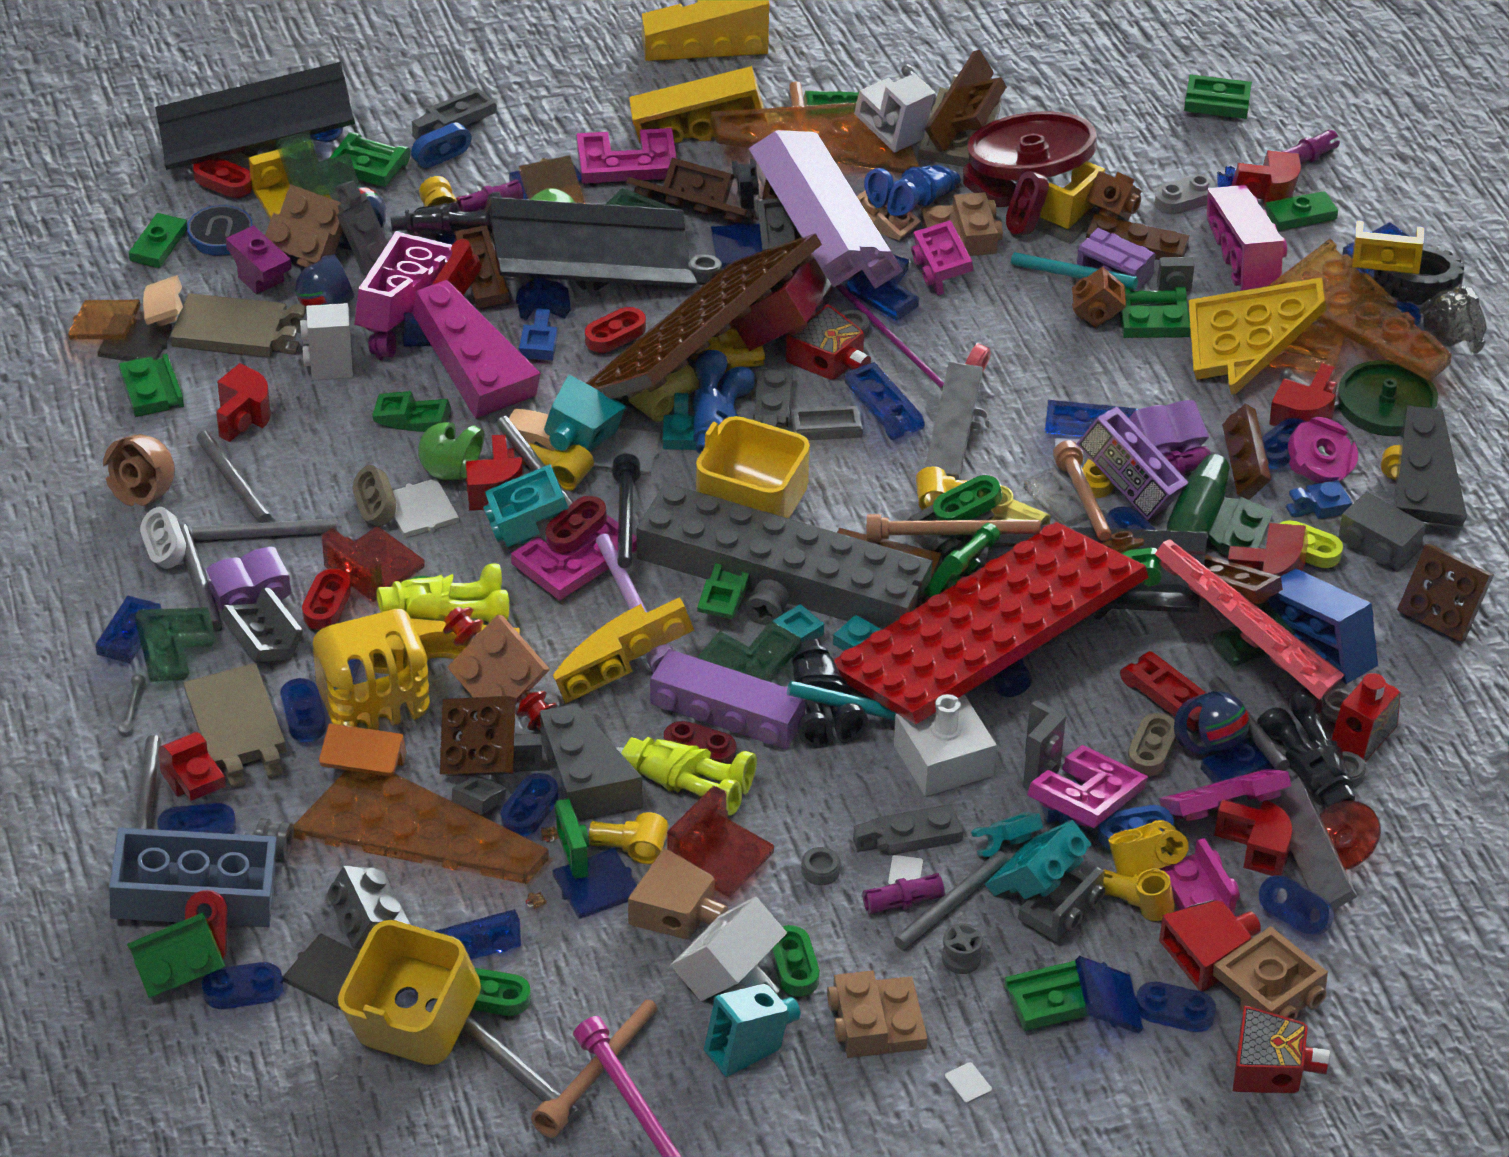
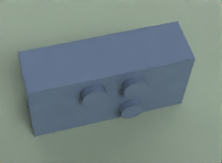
M118 827L109 885L110 918L181 922L185 920V907L189 898L199 891L213 890L219 893L227 904V925L270 927L276 872V837ZM203 903L199 906L198 913L204 912L206 918H209L212 914V908L210 905Z

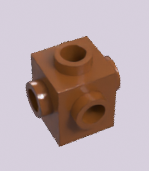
M1098 171L1085 201L1100 208L1098 214L1101 216H1109L1114 219H1118L1119 216L1129 221L1131 214H1135L1140 206L1142 190L1134 186L1135 179L1117 172L1116 176L1113 177Z
M1101 267L1088 277L1080 279L1072 287V308L1075 314L1082 320L1086 319L1095 328L1106 320L1112 319L1119 311L1126 307L1124 284L1104 267Z

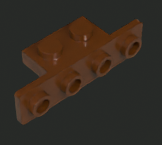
M980 50L972 52L925 127L926 133L939 152L947 150L957 132L970 129L975 131L983 127L1007 88L1001 77L991 79L993 70Z
M672 157L663 186L628 177L626 181L628 185L635 188L634 194L652 199L653 194L664 197L663 202L682 207L683 202L694 205V211L706 215H712L713 211L724 213V219L742 224L743 219L753 221L754 214L750 211L726 204L735 177L731 173Z

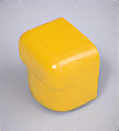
M739 416L726 418L719 426L718 423L712 422L705 433V448L696 461V492L790 519L804 496L809 483V440L798 433Z

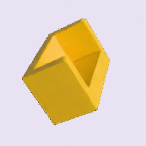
M1085 162L1072 170L1071 182L1064 188L1049 183V192L1040 218L1069 229L1094 207L1085 200L1098 171L1105 173V169L1090 162Z
M1357 221L1352 267L1419 274L1424 228L1417 227L1416 237L1363 232L1364 222Z

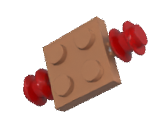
M457 607L452 610L444 619L446 625L443 628V632L445 634L454 632L456 635L453 642L455 646H468L447 668L473 697L511 696L516 698V704L520 703L517 717L527 716L530 719L527 726L529 730L535 728L541 730L540 711L556 708L557 704L547 705L544 702L547 695L545 691L531 693L530 690L548 673L550 668L503 615H496L482 630L484 621L482 619L473 621L470 618L473 612L471 607L464 609Z

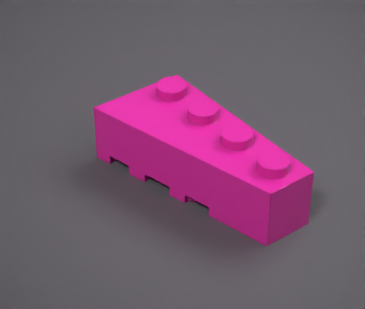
M1246 185L1209 188L1207 220L1217 245L1221 244L1222 257L1225 264H1231L1233 270L1231 272V279L1234 286L1241 285L1240 291L1281 284L1282 258L1287 256V243L1285 238H1282L1278 233L1276 225L1272 224L1266 211L1262 210L1258 204L1257 197L1251 194Z
M395 232L359 287L354 325L365 327L372 332H388L413 314L416 291L433 284L437 275L452 255V245Z
M448 280L416 291L413 316L475 419L536 396L541 373Z

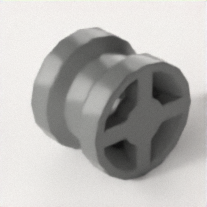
M770 579L758 582L753 591V596L748 600L746 612L756 623L772 626L773 620L782 615V610L788 604L789 593L777 581Z
M260 818L256 826L255 835L276 837L277 859L288 860L294 838L293 823L283 821L280 824H273L270 819Z
M965 923L954 924L948 927L943 937V965L948 970L958 974H967L975 971L981 962L983 944L981 932L976 927Z

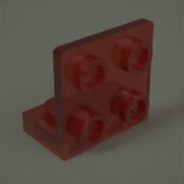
M380 527L373 528L355 541L349 537H344L333 528L322 535L324 566L327 569H340L346 572L350 577L351 587L372 602L377 600L376 591L378 587H392L393 582L399 581L401 583L425 567V560Z
M713 785L667 831V850L712 875L715 879V890L727 897H731L774 853V845L727 819L726 791Z

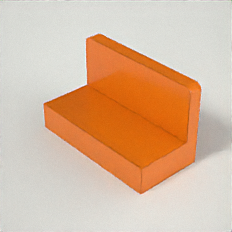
M329 723L319 762L322 767L391 777L394 775L397 765L404 766L407 755L404 736L400 733Z

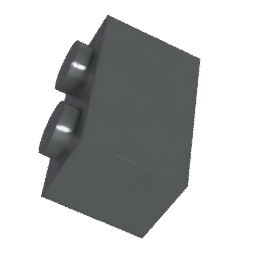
M1366 491L1342 514L1338 538L1347 545L1398 572L1421 550L1426 524Z

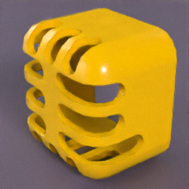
M400 609L388 610L330 625L316 633L312 643L316 686L332 724L357 727V723H364L369 729L378 730L379 717H385L392 726L401 723L400 706L404 702L413 720L425 715L430 704L428 695V667L426 664L427 655L412 620L406 611ZM390 635L399 636L407 652V666L399 673H397L395 660L386 640ZM380 653L385 657L389 676L375 679L374 669L370 660L372 654ZM359 659L362 661L367 678L366 682L353 685L348 665L350 660Z

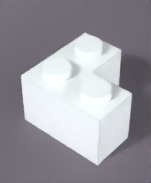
M915 73L896 82L886 78L859 91L854 114L892 151L897 152L924 139L925 127L928 123L935 92Z
M348 303L306 306L307 320H300L301 339L303 344H309V346H303L304 367L311 366L312 380L352 378Z

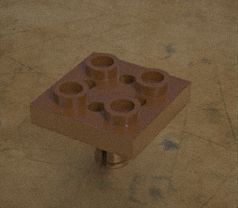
M1425 544L1397 610L1456 640L1465 641L1494 574L1432 544ZM1452 571L1453 573L1450 574V577H1447L1448 572ZM1426 580H1429L1430 582H1427V589H1426V588L1424 587V582H1425ZM1460 601V603H1464V604H1463L1462 606H1460V605H1458L1457 603ZM1433 607L1435 608L1436 611H1438V612L1441 611V612H1440L1439 614L1434 613Z
M511 696L443 699L439 774L444 776L513 774L516 698ZM476 712H477L476 718L478 719L477 721L475 720V718H473V717H474V714H475ZM461 731L462 734L459 735L460 741H457L456 736Z

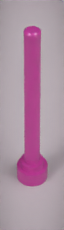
M593 1016L581 1022L575 1028L573 1036L583 1050H588L591 1054L595 1053L662 1157H682L609 1046V1029L601 1017Z

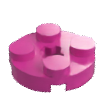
M1316 417L1312 418L1309 422L1301 423L1291 434L1288 442V451L1291 457L1289 465L1295 473L1304 475L1316 483L1335 480L1341 482L1355 468L1358 461V448L1355 442L1351 445L1350 440L1345 436L1348 431L1342 425L1328 418ZM1318 447H1325V453L1329 454L1330 456L1322 455L1318 451Z

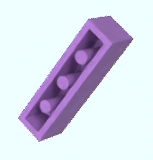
M671 649L667 651L650 678V704L786 750L798 732L800 719L805 715V699L788 696L786 687Z

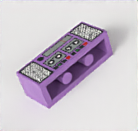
M1118 407L1098 417L1077 442V445L1086 453L1087 457L1110 479L1111 483L1127 497L1136 510L1147 520L1168 508L1189 483Z

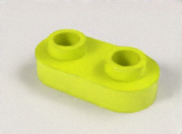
M1289 520V521H1283V522L1279 523V524L1305 525V524H1303V523H1300V522H1297V521H1290V520ZM1306 525L1308 547L1305 562L1320 568L1336 566L1342 557V541L1333 534Z

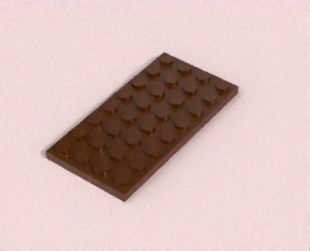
M814 233L732 261L588 380L586 384L599 390L608 398L617 401L624 395L632 398L646 388L649 392L660 388L667 382L666 375L681 370L689 363L687 358L691 354H699L710 346L708 342L710 338L724 334L731 328L729 323L733 319L737 320L747 315L752 310L750 305L754 301L759 302L773 293L772 286L775 284L779 285L793 276L791 270L810 262L814 258L812 253L822 245L818 236Z

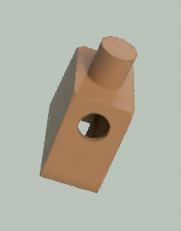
M664 848L628 898V924L687 939L692 936L701 921L710 925L719 915L728 911V906L714 901L715 879L712 875Z

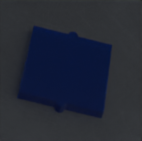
M735 223L734 225L711 226L715 257L721 261L722 268L728 266L732 261L763 251L760 223L743 225Z
M615 848L587 857L588 877L575 879L572 876L569 865L552 870V875L562 890V899L568 900L578 919L628 902L629 896L637 887L632 877V869L625 866Z
M1079 955L1075 959L1087 1015L1108 1022L1114 1028L1119 1026L1139 1034L1143 1030V1025L1130 974L1111 968L1105 962L1098 963Z

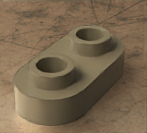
M374 465L365 466L354 479L353 493L362 518L375 526H382L394 517L396 513V498L387 474Z
M1152 713L1142 719L1128 751L1127 763L1130 768L1147 776L1157 775L1164 769L1176 743L1174 732L1175 720L1171 716L1163 713Z

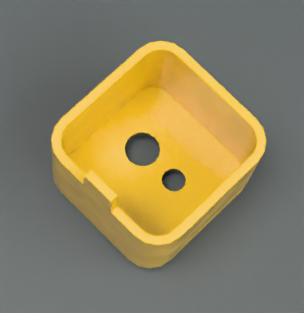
M386 920L375 925L369 932L339 992L338 1003L361 1044L425 1065H435L444 1061L451 1053L479 995L481 985L478 974L460 940L400 921ZM405 990H414L418 993L417 1002L409 1008L399 1007L396 1003L399 994ZM437 1000L432 1012H428L426 1009L428 1003Z

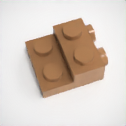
M290 184L279 215L273 213L265 236L288 257L289 254L298 257L296 264L308 267L320 261L323 256L335 254L343 232L336 215L339 213L338 205L341 202Z
M986 192L954 195L953 205L921 208L920 219L923 229L951 220L969 256L997 254L998 240L1003 239V227L1001 220L994 221L996 219V204L994 200L987 199Z
M1271 926L1215 963L1213 968V976L1241 998L1240 1009L1242 1011L1244 1006H1249L1296 1020L1300 1010L1306 1006L1310 1009L1317 1008L1324 1001L1327 994L1328 971Z
M874 970L834 975V985L827 987V999L830 1011H837L838 1018H834L835 1037L837 1043H844L847 1058L927 1049V1034L912 976L876 980Z

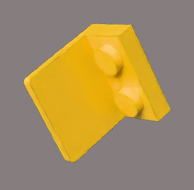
M310 141L249 157L252 190L270 220L273 213L279 215L290 184L332 199L317 175L315 148Z

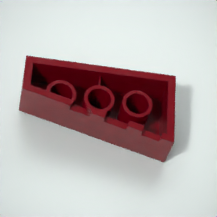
M815 258L799 268L795 267L791 270L793 272L791 278L771 287L773 291L771 295L759 302L754 301L750 305L752 310L747 315L731 321L749 351L788 332L791 336L795 335L808 326L807 321L816 314V307L824 302V295L832 289L830 281Z

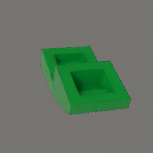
M412 391L381 393L378 395L372 418L374 422L388 427L426 432L433 425L448 422L452 408L448 399L415 401Z
M715 563L710 579H706L697 612L733 619L749 584V574L742 572L741 576L722 571V565Z

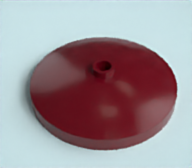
M1036 111L1007 116L988 123L970 137L967 145L969 162L978 172L998 179L1019 180L1020 176L1027 171L1043 173L1046 178L1056 176L1081 166L1094 155L1097 149L1096 130L1088 120L1065 112Z

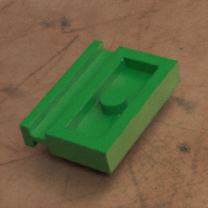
M1189 74L1184 111L1247 119L1252 82Z
M167 353L162 354L163 358L153 360L152 357L119 363L120 376L135 417L167 411L169 406L178 404L179 408L184 407L183 395Z
M204 912L127 943L148 998L225 967L213 933L205 919Z
M1081 960L1005 977L1004 988L1011 996L1010 1001L1024 1031L1100 1013L1101 1002L1087 973H1084Z

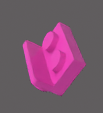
M951 220L913 232L915 246L911 247L914 262L916 265H922L921 270L927 286H933L937 296L944 294L943 280L974 271L972 259Z
M1205 838L1196 841L1195 854L1184 857L1182 861L1160 868L1170 877L1174 902L1179 910L1186 909L1191 905L1218 900L1224 902L1229 910L1235 914L1236 902L1240 898L1238 885L1233 878L1228 877L1223 869L1219 853L1211 849Z

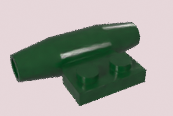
M1210 454L1204 457L1187 479L1189 483L1183 488L1169 517L1166 531L1207 532V539L1218 549L1217 552L1228 556L1230 546L1259 547L1273 510L1243 497L1240 499L1225 498L1230 469L1229 463L1220 455Z

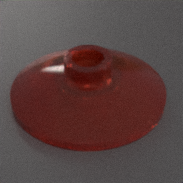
M1343 801L1331 805L1319 814L1345 870L1363 863L1376 849L1380 840L1381 825L1376 813L1366 804L1357 801Z

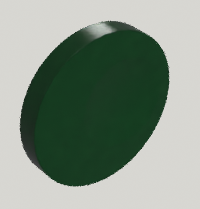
M1388 360L1368 361L1352 367L1341 378L1337 394L1340 402L1339 409L1350 423L1366 432L1391 437L1401 436L1403 417L1407 405L1437 409L1438 392L1429 377L1410 365Z

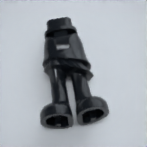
M500 192L491 193L488 195L486 207L483 210L473 212H461L458 202L419 207L413 213L405 210V216L390 217L392 231L407 230V234L413 236L434 234L445 236V233L451 234L452 232L459 231L460 228L470 229L486 225L488 231L492 232L489 201L491 197L502 198Z
M808 640L793 646L792 665L794 682L851 695V692L848 690L847 681L842 677L837 664L830 656L828 649L822 646L820 640ZM805 700L806 714L798 723L800 739L809 746L826 748L833 742L830 721L824 714L821 703ZM854 703L843 704L840 707L829 705L834 720L835 732L841 743L853 741L867 728L869 720L862 706Z
M1303 688L1291 696L1289 707L1305 729L1312 743L1304 744L1292 716L1283 708L1277 707L1266 710L1260 715L1257 723L1270 739L1282 741L1288 751H1286L1285 757L1290 762V769L1301 778L1306 788L1315 795L1318 803L1325 804L1329 813H1336L1355 801V795L1351 790L1353 782L1349 778L1342 749L1337 746L1336 741L1328 738L1321 723L1323 698L1319 700L1307 688Z

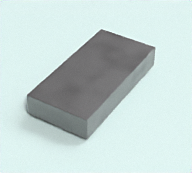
M859 405L790 409L792 432L805 436L808 440L862 438L863 427Z

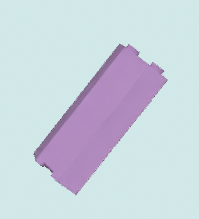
M774 131L749 148L800 235L805 237L816 233L822 245L812 254L833 287L863 270L876 289L903 271L817 133Z

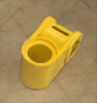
M1156 820L1134 829L1120 831L1108 839L1116 873L1134 877L1136 874L1140 875V873L1149 869H1160L1176 864L1183 860L1189 849L1186 836L1177 831L1168 821Z

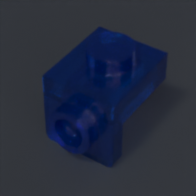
M530 278L526 286L523 285L518 290L516 304H518L519 317L521 319L527 320L535 308L550 309L551 314L564 319L571 311L568 288L559 282H551L542 278Z

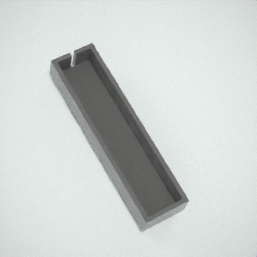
M669 483L663 484L636 528L637 559L703 579H710L714 565L717 563L722 565V571L741 576L742 572L748 573L749 584L747 592L753 593L758 582L770 579L777 581L789 593L788 604L794 606L801 604L807 610L847 622L857 615L876 627L884 629L897 621L903 614L923 605L928 597L924 591L931 581L932 560Z

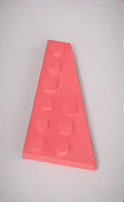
M1169 539L1163 542L1155 552V555L1161 559L1159 564L1166 571L1174 576L1179 575L1185 580L1193 592L1206 599L1242 631L1240 636L1255 648L1260 647L1270 656L1272 662L1289 672L1319 700L1336 687L1343 678L1344 674L1172 540Z

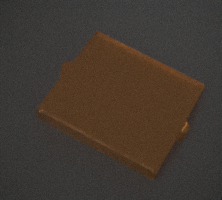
M570 155L549 160L542 158L539 162L518 166L528 200L546 188H556L570 195L575 203H585Z
M84 300L78 314L73 317L74 322L68 333L69 340L125 339L131 325L136 323L135 317L141 306L140 300Z

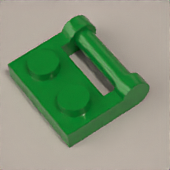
M349 132L327 160V171L386 187L401 166L408 164L411 150L409 147L402 145L393 147L364 139L361 134Z
M1175 287L1174 290L1130 291V289L1125 288L1126 307L1119 311L1123 338L1190 337V317L1185 287ZM1131 304H1174L1166 306H1131Z
M991 523L984 524L977 530L971 541L961 550L950 553L934 574L924 593L931 598L955 585L958 580L963 578L962 576H970L976 572L982 564L978 558L985 547H991L1000 539L998 528Z

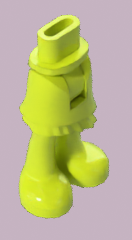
M497 563L486 565L481 572L480 579L476 582L453 583V574L445 578L441 574L430 578L409 579L401 583L396 581L393 582L392 587H378L376 591L380 612L400 609L406 611L410 618L444 621L445 617L457 607L462 609L471 607L473 609L470 616L471 619H482L490 623L496 615H503L508 620L509 597L506 590H501L502 573L500 565Z
M631 737L621 752L640 775H644L662 785L668 791L675 790L679 792L682 788L691 791L714 803L717 810L725 815H733L737 812L741 805L742 794L746 795L750 790L757 767L756 754L749 751L740 752L732 764H725L710 759L711 752L708 749H699V746H688L668 740L657 739L654 742V739L650 737L645 738L644 741ZM702 775L708 777L710 779L720 782V784L704 780L697 776Z

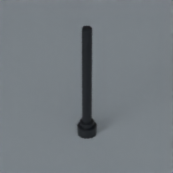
M623 453L613 460L612 475L619 483L617 563L621 568H629L632 565L633 483L640 477V461L633 454Z

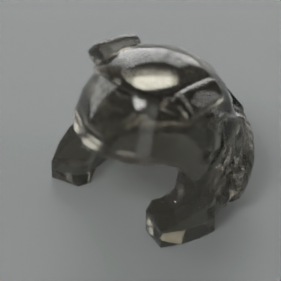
M1463 285L1455 286L1451 291L1445 290L1437 293L1432 300L1427 299L1422 305L1419 314L1424 316L1423 329L1428 338L1444 347H1451L1459 342L1467 341L1471 354L1479 353L1486 343L1483 337L1487 326L1479 298L1472 288Z

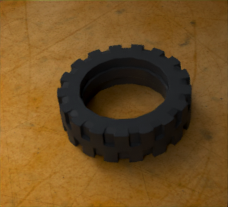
M1423 244L1419 272L1433 276H1416L1404 272L1374 269L1373 284L1376 285V289L1379 292H1385L1384 295L1389 298H1398L1397 301L1406 303L1409 301L1413 302L1414 305H1422L1423 303L1438 305V302L1448 303L1451 301V298L1456 299L1462 290L1465 266L1464 263H1461V259L1458 256H1452V252L1439 250L1440 247L1432 245L1426 247Z

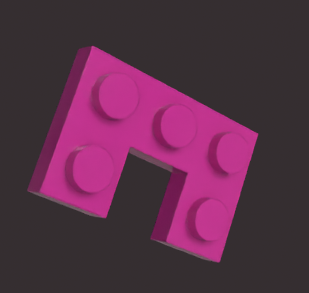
M672 128L640 130L642 150L611 151L608 132L576 133L582 183L598 184L602 182L627 181L628 177L639 180H663L666 178L671 158L677 159Z
M607 515V522L600 530L577 549L564 554L553 551L545 541L537 536L511 553V564L560 601L609 569L596 543V538L600 534H608L618 553V522ZM632 533V553L637 551V536Z
M1081 745L1065 757L1062 770L1073 775L1077 781L1084 783L1082 786L1047 770L1030 783L1027 796L1039 801L1045 808L1058 810L1072 817L1080 825L1095 828L1144 790L1148 776Z
M1264 769L1161 797L1159 802L1160 806L1169 810L1170 814L1175 815L1176 819L1186 818V821H1191L1209 816L1207 809H1219L1222 799L1234 803L1233 798L1247 795L1248 800L1258 798L1259 801H1264L1281 796L1280 789L1291 787L1292 785L1288 771Z

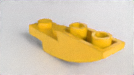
M681 598L674 599L647 613L642 604L606 623L576 647L553 674L565 704L633 672L629 664L630 661L650 652L659 645L667 644L695 631Z

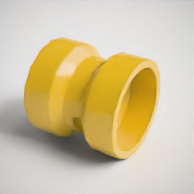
M430 177L419 188V195L424 203V207L457 202L449 181L444 177Z

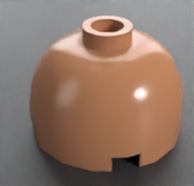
M143 434L132 435L114 441L107 448L103 458V467L108 465L110 475L105 478L108 487L116 498L129 506H133L134 502L141 506L155 502L169 490L175 476V465L167 447L157 438Z

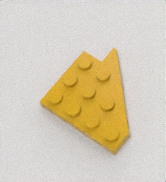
M1322 277L1190 299L1189 314L1193 370L1196 380L1228 375L1231 395L1237 394L1326 311Z

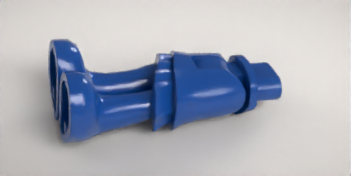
M929 165L912 167L905 170L902 178L893 182L889 171L883 168H876L867 173L864 180V188L867 197L876 208H882L887 205L890 215L899 216L909 213L917 204L922 206L930 205L936 198L954 190L955 185L960 183L961 177L957 172L944 166Z
M718 350L703 351L698 355L695 363L700 389L696 390L693 398V440L697 444L696 451L699 454L705 448V433L712 422L718 423L719 426L724 419L738 416L734 408L736 398L747 395L754 388L755 384L754 372L746 367H734L724 374L728 361L727 357Z

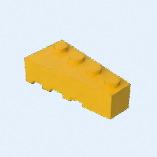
M697 0L695 4L684 7L680 3L642 13V43L645 61L768 54L769 0Z
M752 66L629 97L632 121L639 143L640 130L672 128L674 143L682 142L683 138L711 141V137L730 136V140L743 139V135L758 134L759 138H765L770 135L766 112Z

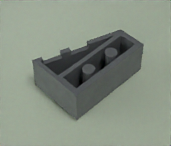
M1407 405L1402 424L1393 506L1422 522L1463 527L1467 513L1444 412L1441 409Z
M577 703L540 711L542 745L560 800L570 799L577 821L643 808L642 776Z

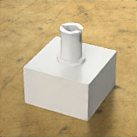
M948 694L938 697L935 704L936 712L917 725L898 714L895 715L894 747L925 797L994 776L997 745L965 694L959 698Z
M754 897L719 915L670 966L700 1001L724 991L739 982L746 988L766 984L777 994L780 989L778 986H775L758 966V962L787 932L761 901Z

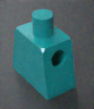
M568 375L552 404L544 431L550 436V443L557 450L564 451L571 445H580L590 452L618 431L626 405L615 399L608 398L599 390Z
M766 984L717 995L714 999L703 1050L725 1077L730 1076L778 1051L782 1045L786 1024L800 1019V1007L792 997L781 1000L772 988Z

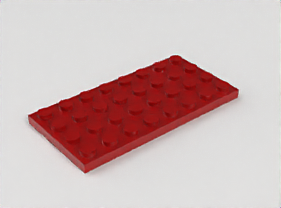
M1055 522L1045 526L1039 534L1016 544L1012 550L999 558L990 560L984 567L970 576L961 578L949 589L932 596L928 602L915 610L903 614L897 621L886 628L872 633L865 641L843 651L834 661L849 686L917 725L936 712L935 704L938 697L948 694L959 698L1149 578L1147 569L1144 564Z

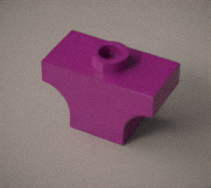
M254 225L226 238L227 249L233 256L237 266L238 278L256 295L284 282V273L292 270L291 259Z

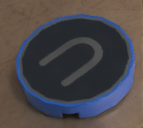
M216 205L201 209L192 215L187 223L188 241L191 245H196L197 250L202 253L215 256L229 255L231 253L227 249L226 238L253 226L252 219L244 210L229 205Z

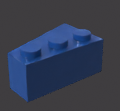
M1296 568L1281 576L1283 590L1269 597V600L1265 602L1268 616L1299 640L1305 641L1317 651V654L1344 674L1341 680L1345 684L1378 666L1372 603Z

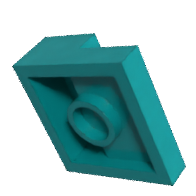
M550 464L485 491L489 504L483 506L497 543L505 541L507 547L528 542L533 536L540 534L536 524L537 521L553 518L561 511L569 508Z
M1071 820L1028 840L985 885L993 896L1009 890L1011 894L1018 891L1024 899L1039 893L1042 897H1045L1061 884L1059 879L1064 873L1071 872L1083 862L1084 859L1081 856L1086 853L1091 843L1075 822Z

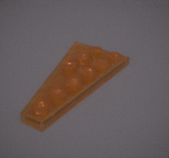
M857 103L711 112L710 124L716 142L719 144L750 148L774 131L813 132L818 134L835 163L871 169L883 168L890 172L902 174L905 170L912 167H919L911 145L897 152L892 151L854 114Z
M1331 238L1268 285L1273 286L1322 277L1326 311L1315 321L1429 381L1451 365L1452 354L1428 331H1421L1414 324L1415 318L1408 312L1402 313L1396 307L1397 301L1370 275L1360 273L1355 267H1352V258L1347 254L1342 255L1336 250L1337 244Z
M346 770L294 824V839L305 841L307 836L325 839V845L339 847L341 843L360 846L365 853L421 864L424 859L442 862V868L457 870L458 866L478 869L483 876L528 884L549 860V849L395 773L390 777Z

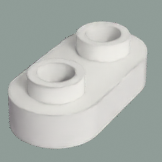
M163 507L153 508L143 518L140 532L150 559L160 567L169 569L183 560L186 542L176 516Z

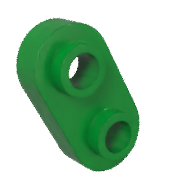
M980 475L941 494L933 504L937 521L971 520L995 508L1003 497L1000 483L993 476Z
M794 925L782 926L787 934L770 950L780 986L786 993L793 996L809 995L817 989L820 974L810 937L801 927Z
M475 968L480 979L481 989L472 1010L514 1016L523 1013L531 1003L530 984L525 978L516 974Z

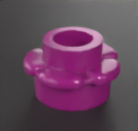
M392 330L388 332H374V334L369 336V351L371 354H376V358L379 361H382L384 357H393L395 355L396 337Z

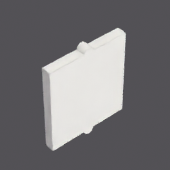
M437 478L414 485L406 484L404 488L393 490L396 498V513L393 519L404 538L427 531L433 533L435 529L459 522V517Z

